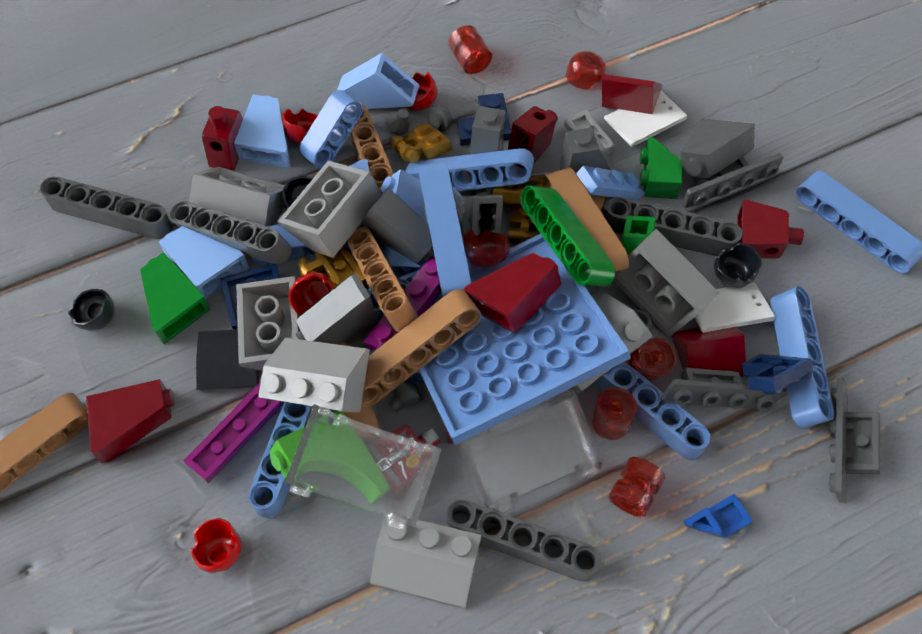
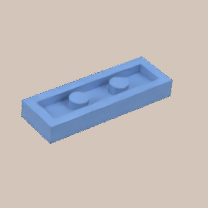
M582 166L576 173L590 195L623 197L638 201L645 194L640 187V180L630 172L625 173L599 167Z

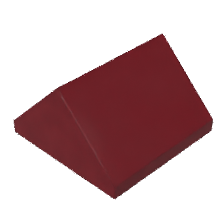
M602 74V107L653 114L662 84L655 81Z
M700 327L677 331L671 335L683 370L685 368L733 371L739 372L741 377L746 376L743 375L742 363L746 362L745 334L737 328L732 327L703 333Z

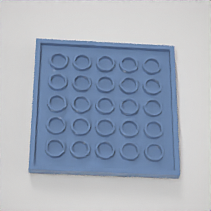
M542 234L469 268L471 283L531 253H535L543 258L548 257L557 264L562 283L560 287L516 334L481 315L479 322L471 330L419 369L455 445L631 359L628 348L586 287L576 283ZM442 291L430 307L443 298Z

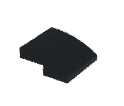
M238 329L198 332L196 390L256 387L259 384L258 370L239 365Z

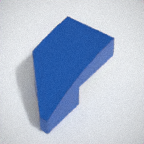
M735 494L684 520L686 527L724 539L753 523Z

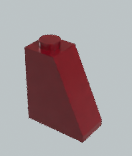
M531 253L467 285L463 290L480 310L482 316L516 334L562 283L558 266L552 259L548 257L543 258L535 253Z
M158 379L86 396L91 453L101 463L108 462L172 418L170 407L175 406L172 390L170 388L166 389L162 381Z

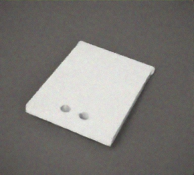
M661 91L653 114L618 109L606 115L604 119L631 147H634L647 140L648 137H653L686 120L687 115Z
M750 283L741 288L725 287L716 289L719 292L701 313L694 317L703 333L775 321V315L756 283Z

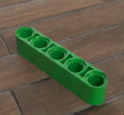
M526 186L521 194L523 210L576 283L585 286H609L615 277V268L612 261L557 190L547 187Z

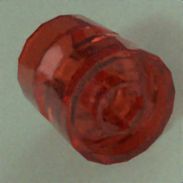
M465 25L452 33L448 40V45L465 73L476 74L486 69L491 63L492 53L476 28L471 25Z
M653 337L630 353L631 359L625 362L648 381L653 382L674 369L677 355L670 342L664 338Z
M610 387L599 395L591 419L592 427L599 436L608 440H618L627 434L637 411V402L634 396L626 389L620 387Z
M633 456L629 457L620 474L622 479L616 481L608 497L622 511L642 518L646 516L654 501L652 495L658 493L666 477L664 472L655 464Z

